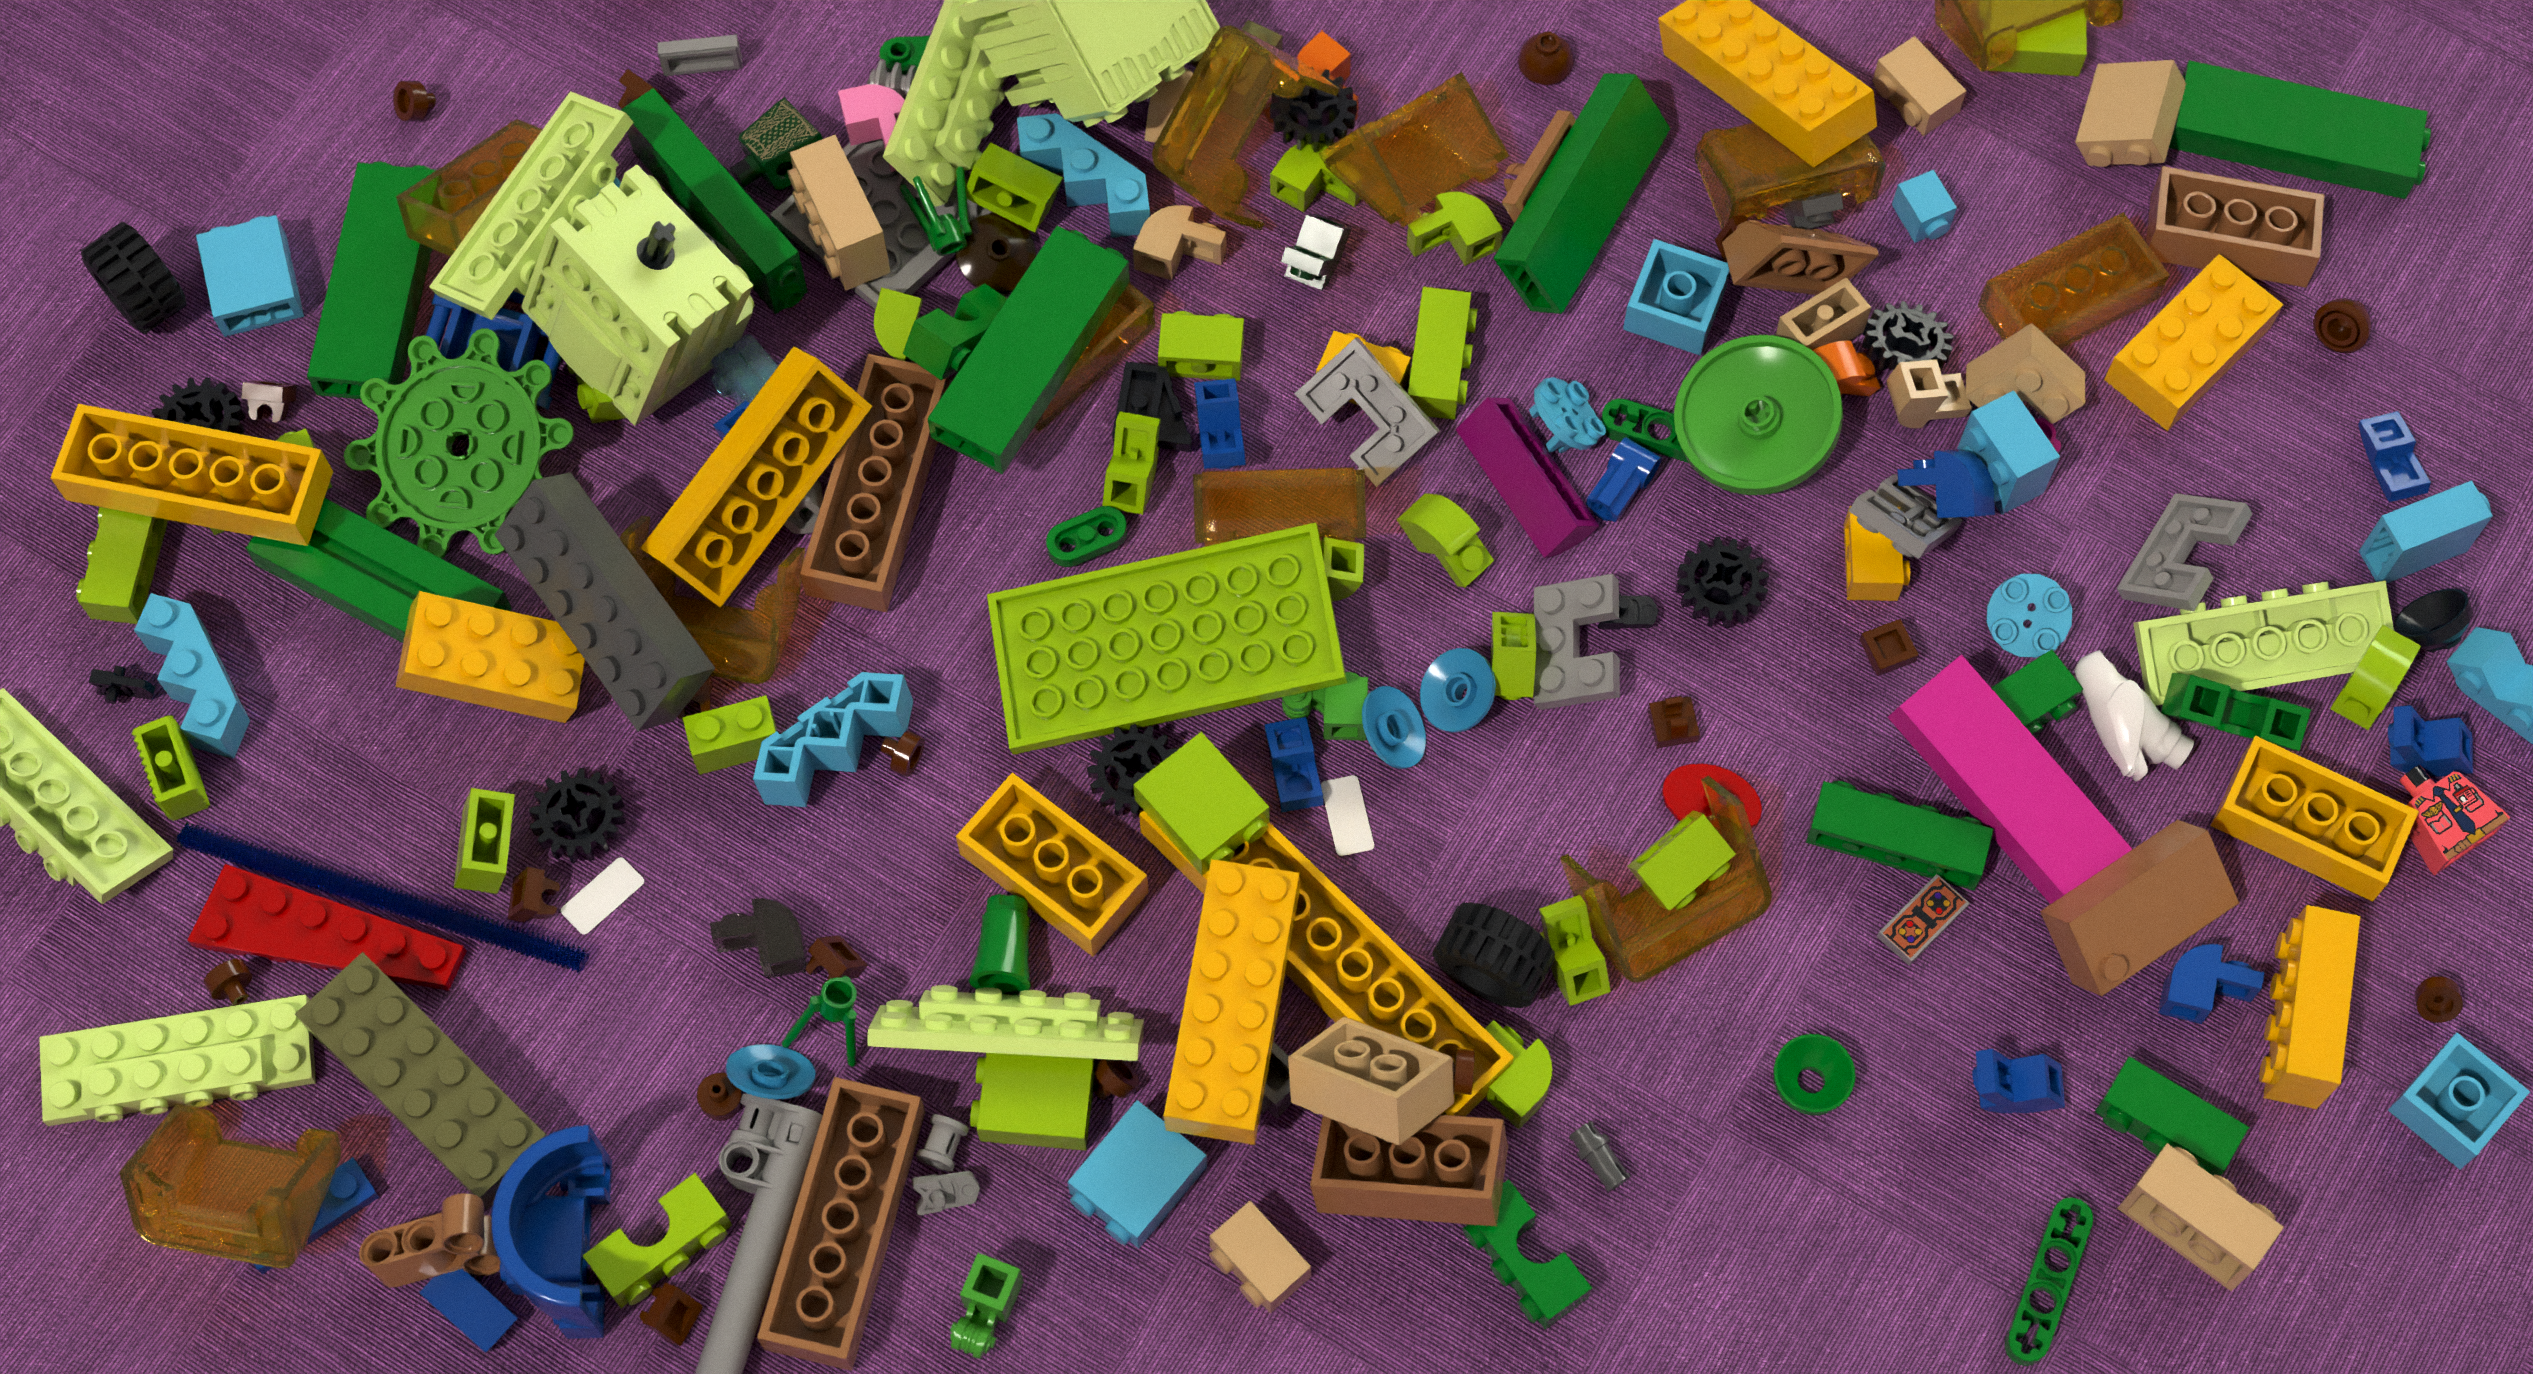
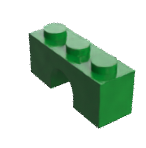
M984 283L961 296L954 318L939 308L918 318L913 323L903 354L940 380L959 372L1007 298Z
M2172 673L2161 713L2166 716L2250 740L2258 736L2281 748L2300 751L2311 709L2274 698L2245 693L2232 689L2229 685L2181 673Z
M1508 1179L1503 1183L1497 1227L1465 1224L1466 1226L1462 1230L1476 1250L1483 1248L1493 1262L1490 1264V1268L1499 1282L1505 1287L1511 1284L1521 1299L1517 1303L1528 1320L1532 1323L1539 1321L1546 1330L1589 1299L1592 1287L1565 1252L1547 1263L1540 1264L1530 1262L1521 1255L1517 1247V1239L1534 1226L1536 1214Z

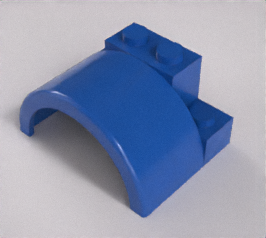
M590 1125L574 1126L553 1132L522 1152L507 1170L499 1185L491 1217L493 1242L500 1259L501 1280L506 1281V1285L515 1295H526L536 1307L552 1317L554 1325H559L560 1331L567 1339L604 1338L606 1292L600 1285H588L589 1264L582 1255L590 1250L592 1205L610 1204L612 1159ZM559 1181L561 1191H568V1196L546 1195Z

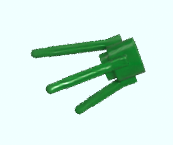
M961 166L956 169L959 220L954 219L952 214L938 216L919 176H915L913 182L928 214L930 223L905 184L899 187L905 201L927 235L932 250L936 251V254L939 256L951 255L964 249L967 246L965 237L973 233L968 221L964 168Z
M848 976L829 979L822 986L820 995L810 998L808 1007L782 1041L784 1048H788L816 1012H820L830 1022L843 1021L845 1023L847 1062L850 1067L856 1065L855 1021L857 1013L853 1008L857 991Z

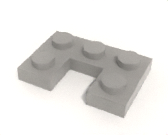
M1358 337L1352 340L1294 393L1321 425L1326 423L1353 398L1378 426L1379 429L1349 456L1376 487L1383 483L1440 432L1436 425Z
M1895 473L1883 480L1876 492L1869 489L1858 496L1849 509V512L1858 517L1857 522L1863 528L1873 533L1880 532L1893 541L1892 546L1899 553L1907 557L1915 556L1918 559L1955 534L1963 521L1959 517L1937 518L1936 501L1914 486H1898V475Z
M2175 493L2117 587L2122 599L2195 611L2214 578L2208 568L2187 565L2184 562L2197 541L2234 546L2252 516L2247 503Z
M1613 574L1534 587L1536 633L1534 705L1540 710L1619 698L1620 658L1614 652L1580 657V625L1619 619V580Z

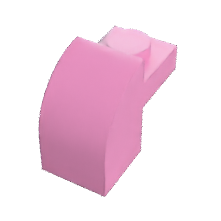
M873 84L838 91L851 146L882 139L886 149L905 101L904 98L891 88ZM889 164L891 172L897 171Z

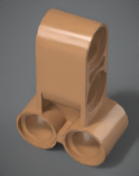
M461 1193L447 1197L442 1203V1213L371 1233L364 1239L359 1250V1257L362 1263L385 1286L390 1288L400 1287L460 1269L475 1276L492 1275L500 1271V1259L496 1253L492 1236V1216L484 1215L483 1200L473 1194Z

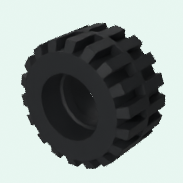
M120 222L80 250L83 263L94 280L118 311L136 330L147 334L187 306L185 294L177 280L153 248L132 226Z
M1464 902L1457 906L1432 952L1438 966L1461 987L1492 1003L1514 1008H1523L1531 1005L1555 960L1554 950L1550 947L1549 943L1527 923L1498 908L1472 902Z

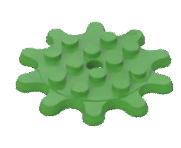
M481 328L475 331L469 340L465 353L456 359L444 357L436 341L431 337L421 335L414 338L408 346V357L412 370L405 382L392 385L382 379L371 378L362 385L360 398L367 407L377 414L378 428L371 437L352 441L344 452L345 463L349 468L355 471H374L381 479L380 493L367 506L366 519L384 529L390 527L401 518L409 517L414 519L420 529L417 546L441 559L447 554L453 537L461 531L474 533L479 545L486 553L492 555L503 553L505 549L494 534L532 481L543 478L540 472L543 457L549 451L566 448L574 439V429L569 421L563 418H544L537 411L538 397L552 380V372L549 365L540 360H531L515 372L503 370L498 363L499 337L488 328ZM460 435L469 436L468 454L455 456L452 452L453 441Z

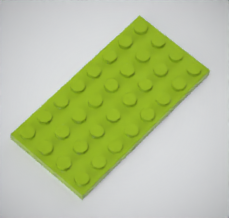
M1317 523L987 594L1008 744L1013 755L1113 734L1115 727H1119L1122 731H1127L1133 724H1136L1137 728L1347 683Z

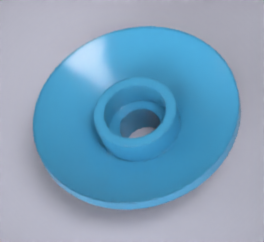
M1466 648L1452 649L1438 656L1425 672L1420 688V703L1428 721L1438 729L1451 733L1463 732L1477 725L1488 713L1495 696L1496 682L1490 663L1480 653ZM1467 688L1466 695L1462 698L1463 691Z
M1381 686L1372 690L1366 696L1362 707L1363 728L1370 746L1377 756L1391 767L1407 769L1416 765L1423 757L1426 747L1425 728L1417 708L1403 692L1394 687Z
M768 1044L746 1046L733 1052L726 1063V1075L730 1082L740 1090L757 1097L768 1099L793 1098L807 1092L815 1081L816 1073L813 1064L802 1054L782 1046Z

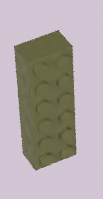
M363 952L295 1013L305 1028L470 1194L476 1195L483 1200L486 1210L493 1205L499 1185L513 1162L528 1147L547 1136Z

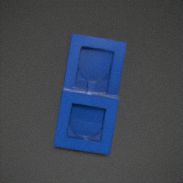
M2399 411L2360 420L2358 427L2365 451L2388 502L2428 493L2431 481L2413 453L2416 440Z
M1302 717L1264 724L1281 813L1324 805L1307 718Z
M463 1269L433 1277L419 1292L420 1295L463 1332L485 1354L518 1320L510 1310Z

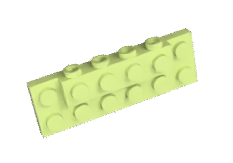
M944 0L882 156L915 188L913 179L915 176H919L935 207L948 202L957 179V167L961 166L964 170H971L982 155L978 147L981 140L993 129L994 122L990 119L993 109L999 106L1005 98V92L1001 87L1004 79L1009 77L996 79L989 66L990 61L984 50L979 49L973 38L974 35L988 27L984 18L964 22L957 8L968 0Z
M570 91L429 288L439 297L490 320H493L513 291L525 296L550 224L562 216L570 223L576 206L586 199L590 201L597 196L602 188L612 181L614 182L616 176L615 169L619 164L611 156V153L633 124L631 118L625 112Z
M2386 580L2336 589H2329L2328 581L2302 585L2303 594L2288 596L2287 588L2261 592L2262 601L2247 603V597L2243 595L2220 599L2222 608L2206 610L2205 602H2201L2195 611L2180 609V615L2134 622L2145 692L2155 706L2163 705L2172 673L2194 675L2229 685L2232 689L2238 691L2352 673L2382 624L2394 630Z
M4 688L0 690V827L8 824L16 831L15 839L23 851L28 854L36 851L44 858L43 865L51 878L55 881H60L64 878L73 887L80 883L101 904L109 901L173 859V848Z
M937 985L931 987V991H924L919 1001V1007H913V1003L906 1000H891L886 1005H880L868 1028L867 1046L1138 1061L1144 1035V1019H1134V1015L1127 1012H1112L1108 1014V1017H1100L1101 1000L1090 999L1091 996L1089 994L1080 992L1066 993L1064 998L1046 997V993L1039 990H1024L1020 992V995H1003L1002 990L997 988H979L975 990V993L958 992V988L954 986Z
M305 994L39 1037L43 1122L47 1126L91 1119L99 1122H114L121 1120L123 1114L140 1112L145 1115H157L167 1112L168 1107L185 1104L187 1107L200 1108L213 1104L215 1099L230 1097L233 1100L239 1101L256 1098L259 1092L316 1083L313 1035L295 1015L310 999Z

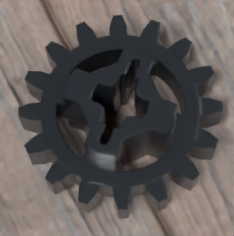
M1309 67L1307 76L1302 77L1296 70L1293 71L1292 82L1283 78L1280 80L1279 90L1272 91L1270 119H1273L1274 132L1283 131V142L1285 144L1295 139L1297 140V150L1301 151L1305 144H1311L1313 152H1318L1319 144L1325 143L1329 149L1334 148L1335 137L1342 141L1347 139V129H1354L1357 101L1353 100L1352 87L1343 89L1344 78L1342 76L1331 80L1329 79L1330 70L1325 69L1321 76H1317L1313 67Z
M1901 301L1899 308L1896 309L1892 304L1886 303L1883 311L1875 309L1871 319H1868L1862 334L1865 336L1862 347L1870 349L1867 356L1869 360L1878 359L1881 361L1878 367L1880 371L1888 367L1894 370L1899 362L1936 359L1940 371H1942L1953 350V347L1950 346L1954 338L1953 334L1945 333L1948 327L1947 322L1937 323L1935 321L1937 313L1935 311L1928 314L1923 313L1921 304H1917L1915 309H1909L1907 303ZM1885 330L1887 332L1886 336L1883 335V331ZM1929 346H1932L1931 352L1928 350Z
M205 377L201 385H196L193 378H188L187 388L181 389L177 384L172 385L175 394L171 397L161 394L159 398L164 407L152 410V414L157 419L173 422L177 419L176 422L237 434H244L245 432L240 421L245 419L246 416L241 406H239L241 403L234 392L230 393L223 382L215 387L208 377Z
M1715 537L1713 547L1709 548L1706 543L1701 541L1698 543L1697 554L1689 550L1686 552L1685 564H1680L1677 577L1680 579L1677 581L1676 592L1685 593L1681 601L1682 607H1689L1691 605L1695 607L1692 614L1693 619L1696 620L1704 614L1708 616L1707 626L1712 627L1716 619H1722L1724 627L1729 628L1732 618L1736 617L1741 624H1744L1748 618V611L1755 615L1759 612L1760 601H1765L1768 589L1764 586L1767 585L1769 573L1759 572L1762 569L1764 560L1762 557L1753 560L1750 558L1751 546H1747L1741 551L1737 549V539L1733 538L1729 546H1723L1720 537ZM1701 568L1703 570L1702 577L1699 583L1695 584V574ZM1749 581L1750 591L1743 597L1742 588L1745 582Z
M1136 724L1130 726L1128 734H1123L1119 727H1115V739L1112 741L1104 736L1099 738L1103 750L1102 752L1091 750L1090 758L1097 765L1087 767L1088 777L1097 779L1090 784L1092 793L1104 792L1100 798L1102 807H1106L1113 802L1115 803V815L1120 816L1125 808L1131 809L1133 819H1138L1141 806L1135 801L1133 784L1156 767L1150 761L1152 751L1163 762L1176 752L1177 749L1165 750L1169 743L1168 737L1163 735L1157 740L1154 739V729L1152 726H1149L1144 734L1138 733ZM1133 746V748L1126 751L1118 752V750L1124 747ZM1135 765H1141L1142 773L1136 772L1133 778L1128 777L1127 769L1133 770ZM1106 771L1111 776L1117 777L1119 781L1117 791L1108 783L1105 775Z
M579 768L575 778H570L569 774L564 770L561 771V782L556 784L549 778L545 780L549 789L547 793L535 792L534 796L540 806L529 808L532 819L537 820L530 824V827L535 836H540L537 840L543 850L551 847V853L554 858L559 859L567 852L571 863H576L579 853H585L589 861L594 860V849L599 847L606 853L610 851L606 842L609 837L620 839L621 834L615 825L626 823L624 813L619 811L625 807L621 795H615L617 789L614 783L610 781L604 784V779L600 772H596L588 779L584 768ZM581 792H589L592 793V795H586ZM575 804H577L580 810V827L575 820ZM568 835V836L573 837V838H575V839H566V838H563V836Z

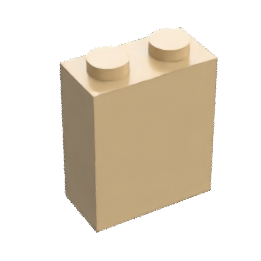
M2174 60L2097 65L2075 141L2088 166L2106 167L2108 165L2121 164L2146 165L2148 163H2165L2186 83Z

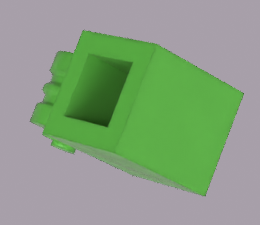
M1345 672L1346 684L1282 697L1283 712L1290 719L1307 718L1311 710L1316 709L1321 712L1324 718L1323 739L1366 741L1362 723V707L1368 695V677H1359L1356 673Z
M981 1253L977 1254L960 1293L963 1306L967 1308L965 1317L961 1316L958 1323L954 1321L950 1329L952 1349L957 1351L964 1350L965 1354L972 1353L973 1357L981 1360L984 1354H987L989 1349L994 1347L997 1340L994 1337L998 1321L1007 1323L1024 1283L1019 1268Z

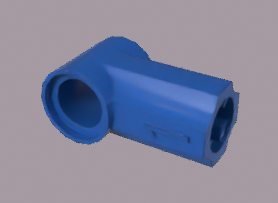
M1624 437L1614 450L1608 462L1607 471L1588 496L1586 505L1593 511L1594 515L1602 520L1617 522L1637 491L1645 489L1660 466L1662 457Z

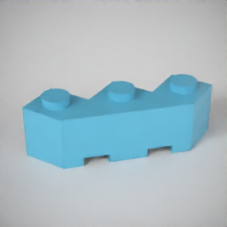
M1057 113L1017 117L1021 157L1054 174L1063 173L1067 207L1107 203L1111 238L1139 235L1143 224L1150 217L1146 176L1142 171Z
M151 593L134 631L148 651L167 656L157 680L169 697L173 700L191 704L180 729L194 748L234 759L250 719L216 652L209 633L191 604Z
M2475 627L2446 661L2455 677V682L2464 694L2533 745V665L2525 663L2511 633Z
M861 672L848 681L849 687L832 699L825 697L797 717L799 722L781 734L776 731L761 742L753 777L764 804L807 807L815 770L856 772L864 735L901 737L908 729L913 705V698L904 675Z

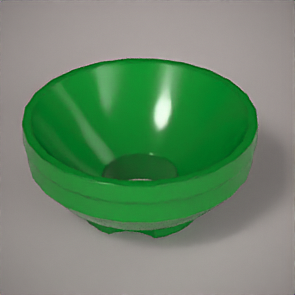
M1805 1034L1787 1042L1777 1055L1773 1068L1774 1085L1782 1101L1795 1111L1807 1115H1823L1839 1108L1851 1094L1856 1078L1855 1067L1847 1050L1837 1041L1819 1034ZM1806 1070L1817 1072L1823 1079V1088L1817 1093L1803 1091L1798 1084V1075Z

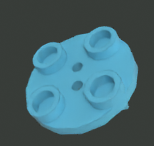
M1555 377L1545 378L1534 390L1535 404L1529 409L1532 418L1540 415L1546 426L1554 434L1546 443L1549 452L1558 449L1559 453H1563L1571 447L1579 450L1590 449L1606 433L1605 425L1596 416L1588 402V391L1578 381H1572L1568 384L1566 381Z
M2022 573L2006 579L1993 591L1987 604L1986 623L1992 638L2003 650L2018 657H2039L2051 649L2055 651L2065 640L2072 626V606L2068 593L2056 581L2041 574ZM2033 603L2035 609L2029 611L2027 608L2028 604ZM2030 620V627H2024L2023 622Z

